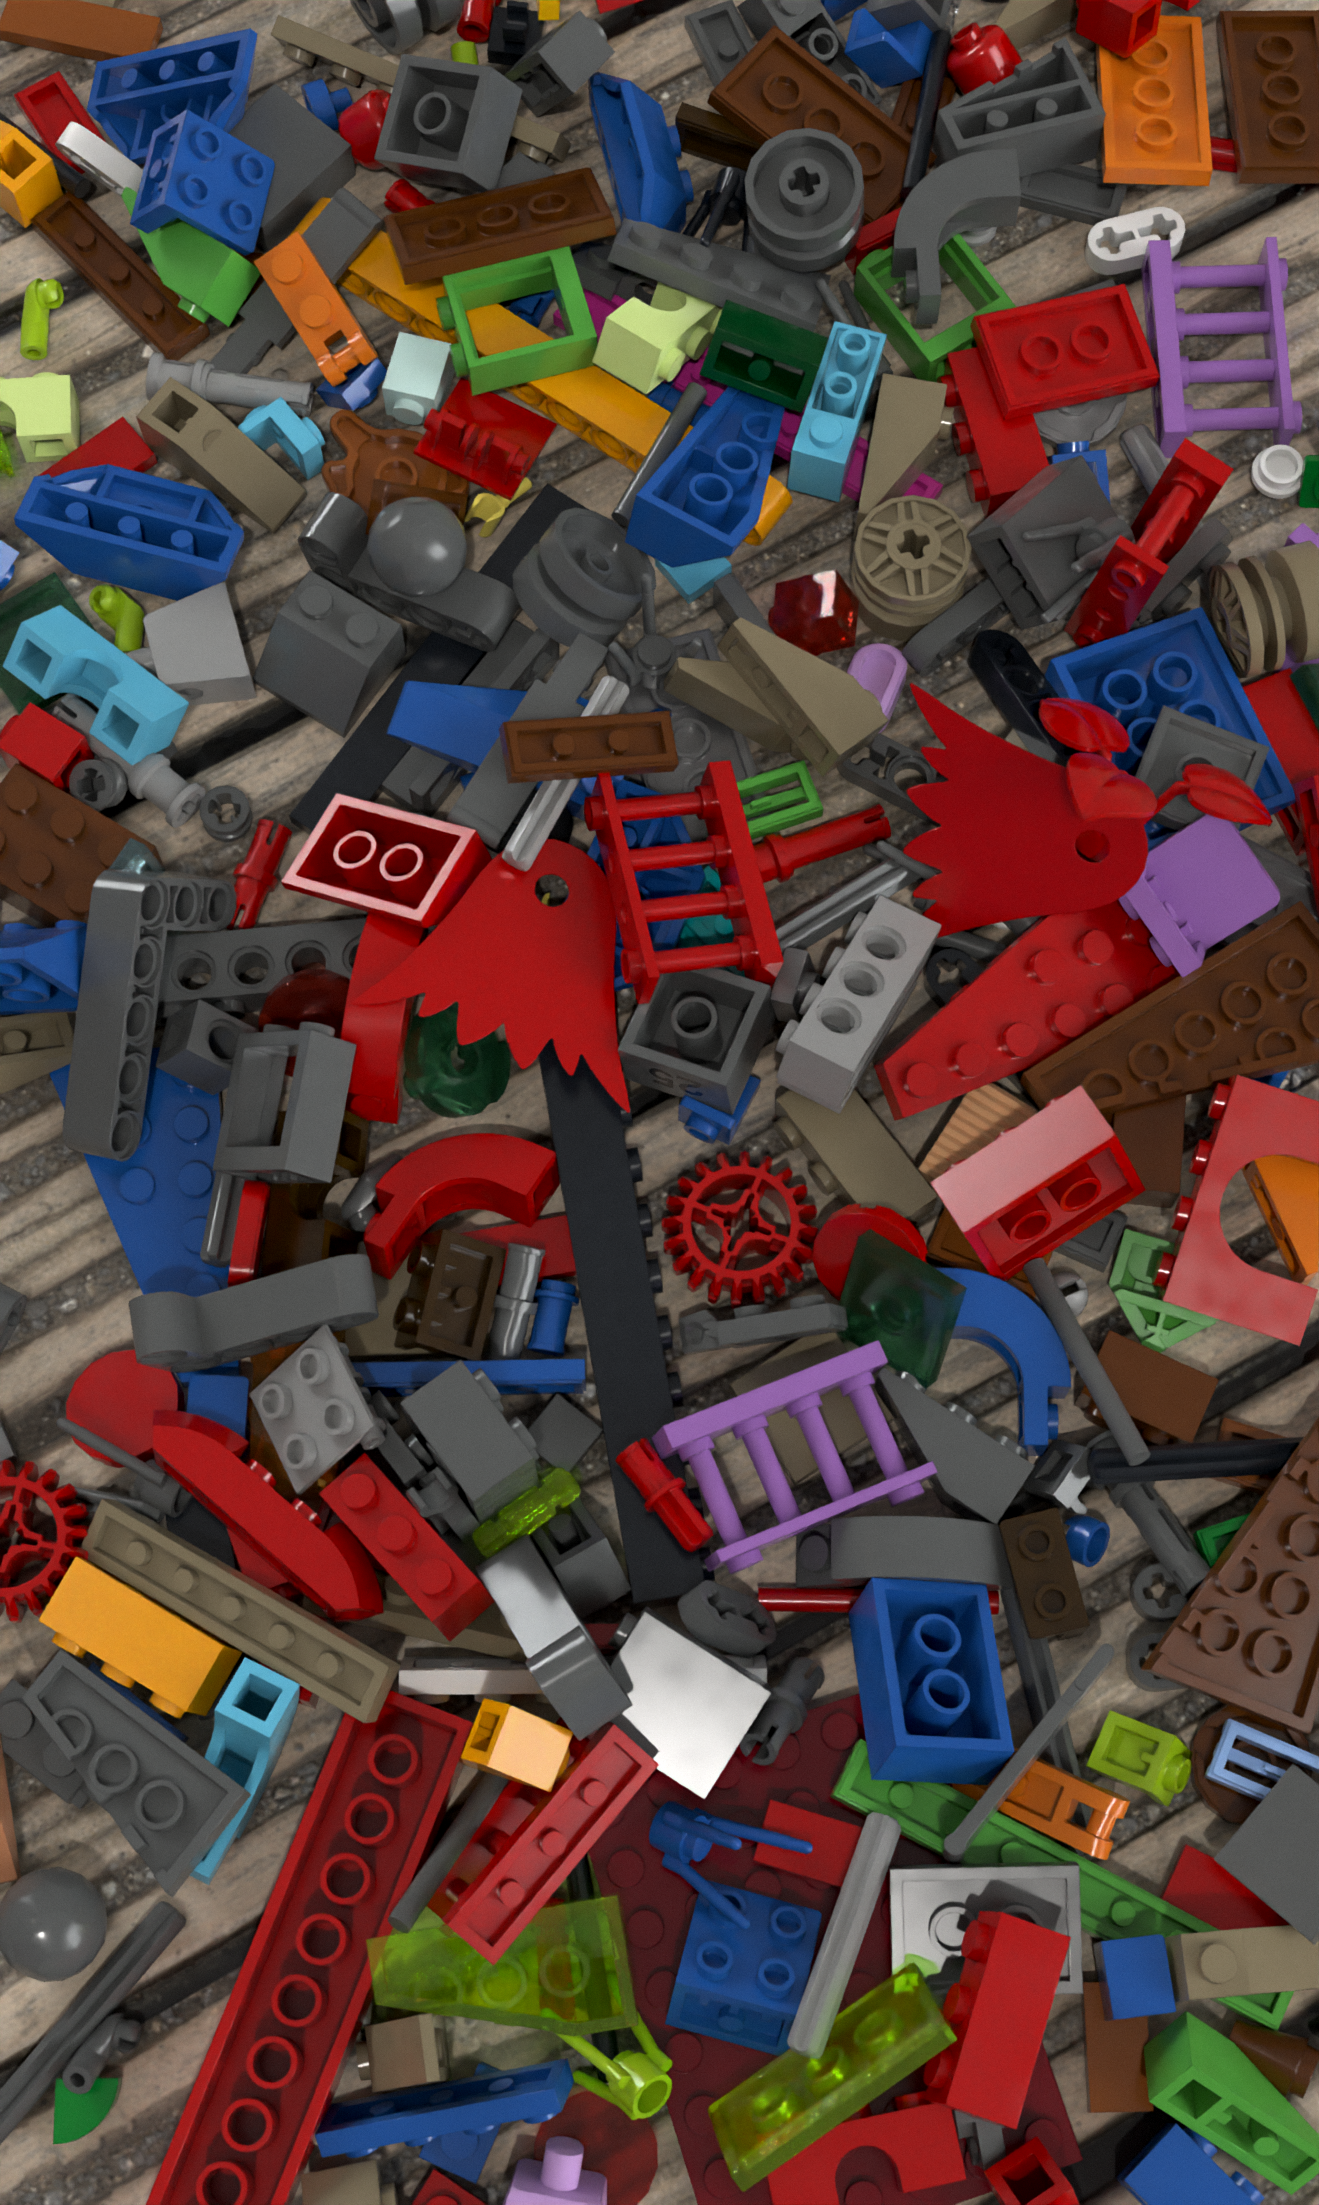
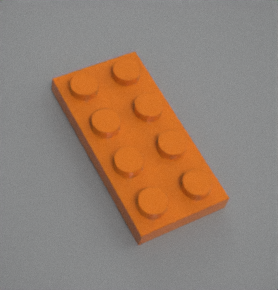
M1160 15L1157 35L1127 58L1095 43L1098 100L1106 113L1100 137L1103 183L1209 186L1213 170L1201 17Z

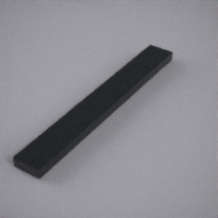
M547 483L478 573L494 578L513 590L512 573L535 544L540 543V539L562 511L575 507L589 509ZM521 606L517 611L516 615L514 616L513 620L511 621V623L522 612L523 609L521 608ZM432 631L289 815L291 823L311 835L336 793L374 803L383 792L381 785L412 747L407 743L386 735L405 682L417 681L462 685L488 652Z

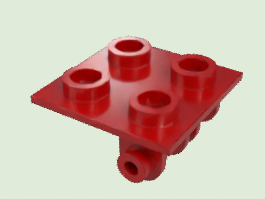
M461 378L440 411L434 408L429 411L423 428L427 431L414 449L413 454L511 501L556 429L557 423L492 392L472 396L468 380Z

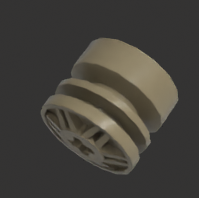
M909 495L891 498L869 512L858 528L849 585L853 609L865 626L884 638L909 642L922 628L962 598L972 548L966 537L969 535L968 530L955 511L936 499Z
M1309 540L1271 550L1265 559V567L1255 556L1239 559L1238 565L1232 561L1213 566L1209 576V596L1214 626L1219 642L1235 674L1239 678L1259 675L1262 668L1266 671L1281 669L1285 661V652L1295 663H1303L1319 658V548Z

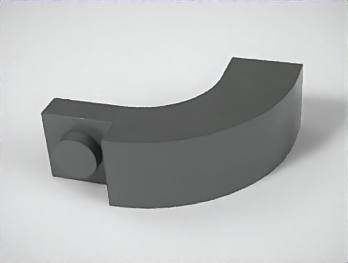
M1017 149L985 150L954 158L926 175L913 188L905 200L895 228L891 259V278L904 277L905 303H914L916 324H937L942 295L938 253L946 242L955 235L973 228L1016 225L1021 199Z
M927 1516L846 1517L831 1519V1524L820 1525L796 1535L797 1588L867 1585L872 1577L983 1584L987 1586V1591L1014 1589V1582L999 1531V1525L992 1523Z

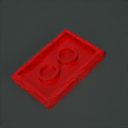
M1125 284L977 315L973 317L970 325L1004 420L1155 387L1160 378Z

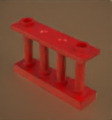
M1185 438L1130 527L1134 535L1135 544L1125 537L1119 536L1064 628V631L1073 637L1074 642L1081 649L1128 632L1170 567L1167 563L1186 544L1234 470L1233 468Z
M731 760L709 762L701 783L695 786L694 792L616 799L609 772L598 773L591 796L585 797L584 818L587 829L589 831H596L624 946L621 952L622 975L626 984L633 983L637 1003L646 1004L650 1002L660 974L736 966L738 971L744 970L746 978L770 985L772 988L784 960ZM695 814L699 820H705L708 831L707 841L628 849L622 822ZM709 864L711 869L718 870L722 885L718 892L641 900L634 873ZM721 914L725 920H731L735 935L731 943L661 951L653 950L647 923Z
M561 1716L554 1723L570 1730ZM610 1721L603 1725L599 1731H594L581 1741L574 1734L572 1735L568 1746L570 1751L568 1764L563 1774L555 1780L551 1792L509 1780L497 1801L427 1904V1907L439 1916L447 1926L493 1966L659 1766L653 1758Z

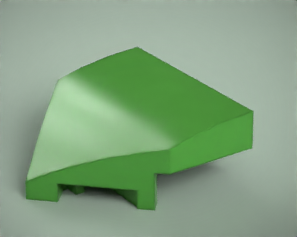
M1124 1228L1108 1285L1141 1345L1161 1353L1193 1334L1216 1324V1321L1219 1319L1157 1299L1160 1287L1152 1285L1155 1268L1162 1251L1172 1254L1175 1243Z

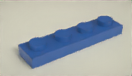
M565 2058L333 2103L318 2127L315 2137L322 2158L344 2153L349 2158H357L374 2152L380 2146L404 2142L406 2146L415 2147L429 2143L439 2135L463 2131L466 2135H479L492 2130L498 2124L522 2119L527 2124H537L547 2121L559 2112H562L574 2084V2078L568 2059Z

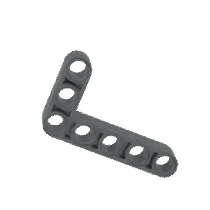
M125 869L104 870L97 877L91 893L63 1119V1140L69 1150L121 1162L128 1160L135 1153L142 1133L167 930H224L231 923L236 910L237 896L235 888L230 882L181 872Z

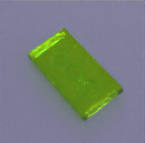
M914 1962L912 1964L909 1963L836 2015L824 2052L819 2059L801 2056L790 2048L709 2106L707 2111L730 2176L743 2192L958 2040L926 1977Z

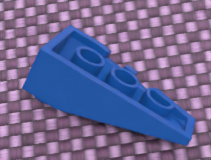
M406 681L386 735L476 773L499 737L501 724L510 720L528 691ZM582 697L577 701L578 704L585 708L589 702ZM624 775L610 776L614 793ZM597 777L581 778L565 806L570 815L585 821L584 800L585 797L591 796ZM543 781L539 782V784L535 788L536 791L539 790Z

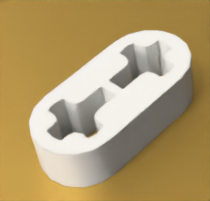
M71 121L55 143L57 149L75 165L121 197L126 186L138 193L143 169L82 125Z
M1153 207L1096 223L1089 232L1084 251L1085 260L1091 269L1104 275H1116L1142 267L1148 241L1161 240L1158 235H1150L1153 228H1158L1162 235L1169 234L1168 240H1170L1171 258L1173 259L1178 254L1184 237V220L1176 211L1166 207ZM1102 241H1109L1111 247H1119L1118 253L1111 254L1107 247L1100 248Z

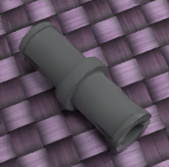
M517 1243L508 1244L509 1250L499 1294L496 1293L493 1306L496 1309L487 1350L483 1358L488 1360H522L521 1354L530 1314L536 1315L539 1303L533 1300L542 1259L545 1256L546 1250Z
M806 1657L794 1658L789 1663L787 1671L778 1685L771 1688V1695L740 1742V1749L746 1757L750 1754L757 1741L761 1742V1747L751 1760L753 1763L759 1765H770L773 1763L789 1734L800 1730L807 1718L806 1707L825 1681V1674L819 1665L814 1669L808 1680L804 1679V1675L813 1663V1660Z

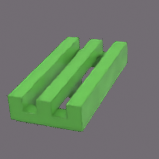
M804 760L736 782L741 799L799 780L801 785L800 787L773 796H765L742 805L746 819L807 800L806 803L747 822L752 840L823 816L824 808Z

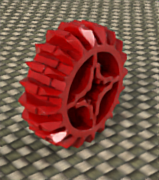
M744 1151L739 1155L738 1166L730 1167L726 1154L721 1153L716 1156L717 1171L712 1172L705 1163L699 1162L695 1165V1174L699 1183L682 1176L678 1180V1189L685 1197L677 1195L668 1196L666 1200V1208L675 1216L663 1218L661 1229L663 1232L675 1236L664 1241V1253L672 1256L681 1255L672 1264V1271L676 1276L694 1271L687 1283L688 1290L694 1293L700 1290L705 1283L710 1285L708 1302L712 1304L718 1302L722 1290L731 1292L730 1304L732 1308L736 1309L741 1306L742 1293L751 1292L752 1302L755 1305L764 1304L765 1293L763 1288L767 1286L773 1295L781 1298L786 1294V1286L781 1276L791 1282L799 1283L803 1279L804 1272L796 1262L811 1264L813 1262V1250L806 1243L814 1242L819 1233V1228L806 1223L816 1218L817 1208L812 1204H799L808 1194V1188L805 1184H798L789 1189L787 1188L793 1175V1171L789 1167L781 1169L776 1176L770 1174L773 1159L769 1156H764L759 1168L750 1167L749 1152ZM744 1190L740 1199L734 1204L725 1206L712 1202L709 1207L704 1205L709 1199L722 1192ZM763 1196L771 1200L783 1214L787 1223L789 1237L776 1233V1226L767 1223L760 1216V1203ZM750 1208L749 1232L745 1231L741 1239H737L731 1251V1228H736L740 1220L743 1221L747 1210ZM693 1222L705 1226V1233L712 1235L720 1242L722 1247L717 1264L710 1261L698 1248L691 1230ZM772 1252L778 1255L762 1267L746 1271H736L741 1259L749 1254L756 1253L768 1257Z
M2 1460L0 1464V1500L8 1497H13L12 1501L6 1500L0 1514V1540L2 1537H12L16 1531L32 1544L11 1545L8 1551L0 1546V1617L6 1605V1613L9 1620L16 1624L22 1622L25 1604H28L31 1612L40 1618L46 1608L42 1598L47 1595L52 1598L75 1557L88 1560V1551L76 1547V1544L83 1542L84 1538L88 1535L89 1526L75 1524L84 1520L89 1515V1510L83 1503L70 1505L78 1491L70 1483L57 1488L60 1475L55 1470L48 1469L38 1479V1466L32 1461H26L17 1477L14 1464L10 1460ZM33 1498L43 1501L50 1507L56 1521L57 1541L46 1539L43 1535L34 1533L33 1519L35 1514L30 1510ZM32 1561L48 1562L46 1567L30 1581L18 1586L9 1587L10 1582H17L21 1569L27 1563Z

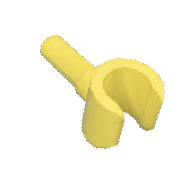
M525 477L511 501L499 495L494 496L489 493L478 494L465 515L464 521L467 522L472 517L483 519L486 522L479 536L483 538L491 536L509 504L532 488L531 481Z

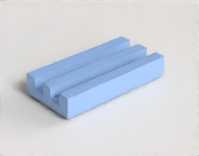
M1228 1718L1225 1720L1221 1731L1222 1735L1216 1744L1213 1759L1207 1768L1204 1778L1261 1802L1271 1789L1224 1769L1226 1761L1275 1782H1278L1286 1771L1232 1748L1235 1738L1316 1773H1319V1756Z

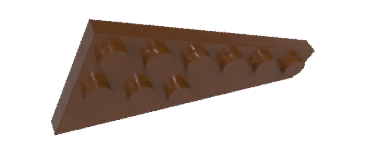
M1301 901L1297 902L1204 960L1202 966L1183 978L1181 975L1025 1071L1020 1080L1021 1084L1041 1110L1055 1097L1066 1095L1081 1085L1100 1113L1107 1115L1214 1089L1218 1083L1227 1085L1230 1076L1233 1075L1255 1079L1319 1063V923Z
M1319 1417L1141 1667L1143 1671L1297 1733L1304 1734L1311 1733L1319 1707Z

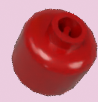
M974 22L962 28L951 39L954 48L948 55L946 68L964 96L988 81L995 85L1014 74L1015 66L1023 61L1001 26L986 25L980 28Z
M375 89L366 93L342 112L338 122L340 136L352 146L351 153L354 164L360 163L363 167L374 171L386 167L374 159L391 93L385 90Z

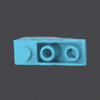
M834 321L792 448L787 489L840 502L856 451L887 334Z

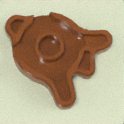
M344 409L336 412L330 419L332 437L347 456L343 460L327 461L322 466L323 482L329 492H335L351 499L365 511L367 516L374 479L469 495L470 482L413 454L423 434L400 428L377 429L365 423L354 412Z

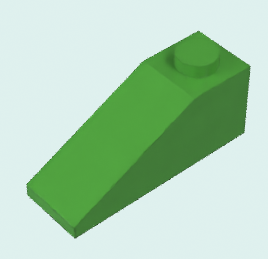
M126 186L121 197L132 217L137 192ZM179 218L173 222L165 223L149 234L137 228L163 285L182 297L177 307L204 324L211 315L229 327L261 274L258 268L234 250Z
M1185 2011L1144 2046L1150 2103L1291 2195L1319 2174V2134L1234 2042Z

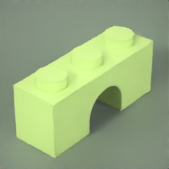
M658 282L650 306L633 296L606 317L592 362L647 395L662 381H672L682 365L689 359L697 360L703 354L712 340L723 308Z
M42 372L35 374L33 377L5 379L0 377V426H7L16 430V437L27 463L59 461L80 447L79 400L70 375Z

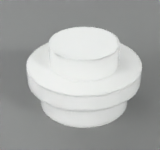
M1274 445L1264 449L1256 456L1251 468L1252 482L1262 494L1268 497L1283 499L1293 496L1300 489L1303 459L1297 450L1287 445Z

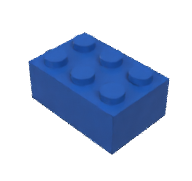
M872 1577L848 1613L871 1780L988 1785L1014 1753V1746L987 1586L983 1584Z

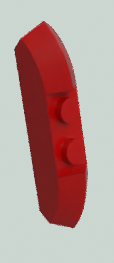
M153 1410V1451L156 1465L334 1622L361 1621L384 1613L381 1590L373 1566L361 1545L345 1526L338 1522L322 1532L318 1528L322 1524L321 1519L308 1505L297 1498L289 1503L273 1489L277 1481L260 1463L250 1459L245 1464L240 1460L249 1442L230 1428L209 1418L188 1412Z

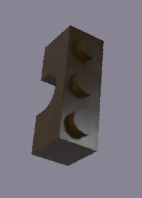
M344 1110L331 1183H271L266 1239L261 1256L263 1266L261 1278L331 1257L357 1254L358 1233L324 1219L323 1205L327 1194L337 1183L345 1179L360 1178L362 1173L365 1172L369 1121ZM279 1111L277 1134L274 1138L273 1146H280L286 1111Z

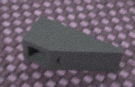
M745 0L737 6V9L758 41L775 25L873 105L882 101L881 96L867 74L844 53L847 42L820 0Z
M883 1367L877 1376L874 1388L894 1417L893 1421L918 1465L922 1466L933 1461L937 1473L927 1480L940 1503L966 1520L997 1525L1035 1466L1025 1460L1028 1455L1026 1450L1003 1435H997L993 1439L976 1428V1418L962 1407L952 1402H947L944 1407L925 1395L927 1387L913 1375L899 1369L893 1374Z

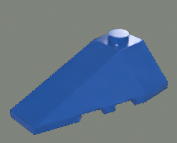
M728 386L636 494L625 543L672 568L732 555L758 522L785 407Z

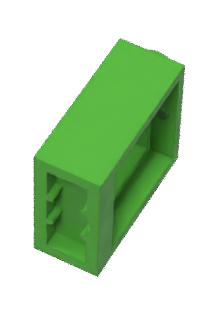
M960 234L952 237L938 253L939 263L972 304L976 312L926 342L921 339L885 292L904 280V277L891 278L893 246L886 250L877 249L863 258L856 268L854 286L856 299L881 332L887 334V340L917 379L937 382L938 377L944 376L948 353L978 347L970 327L974 316L1016 307Z
M569 246L442 276L444 297L436 298L437 310L443 331L450 329L454 331L457 343L449 345L453 366L457 377L467 375L472 396L596 365L592 360L597 348V334ZM553 290L567 334L566 337L481 358L478 357L465 311Z

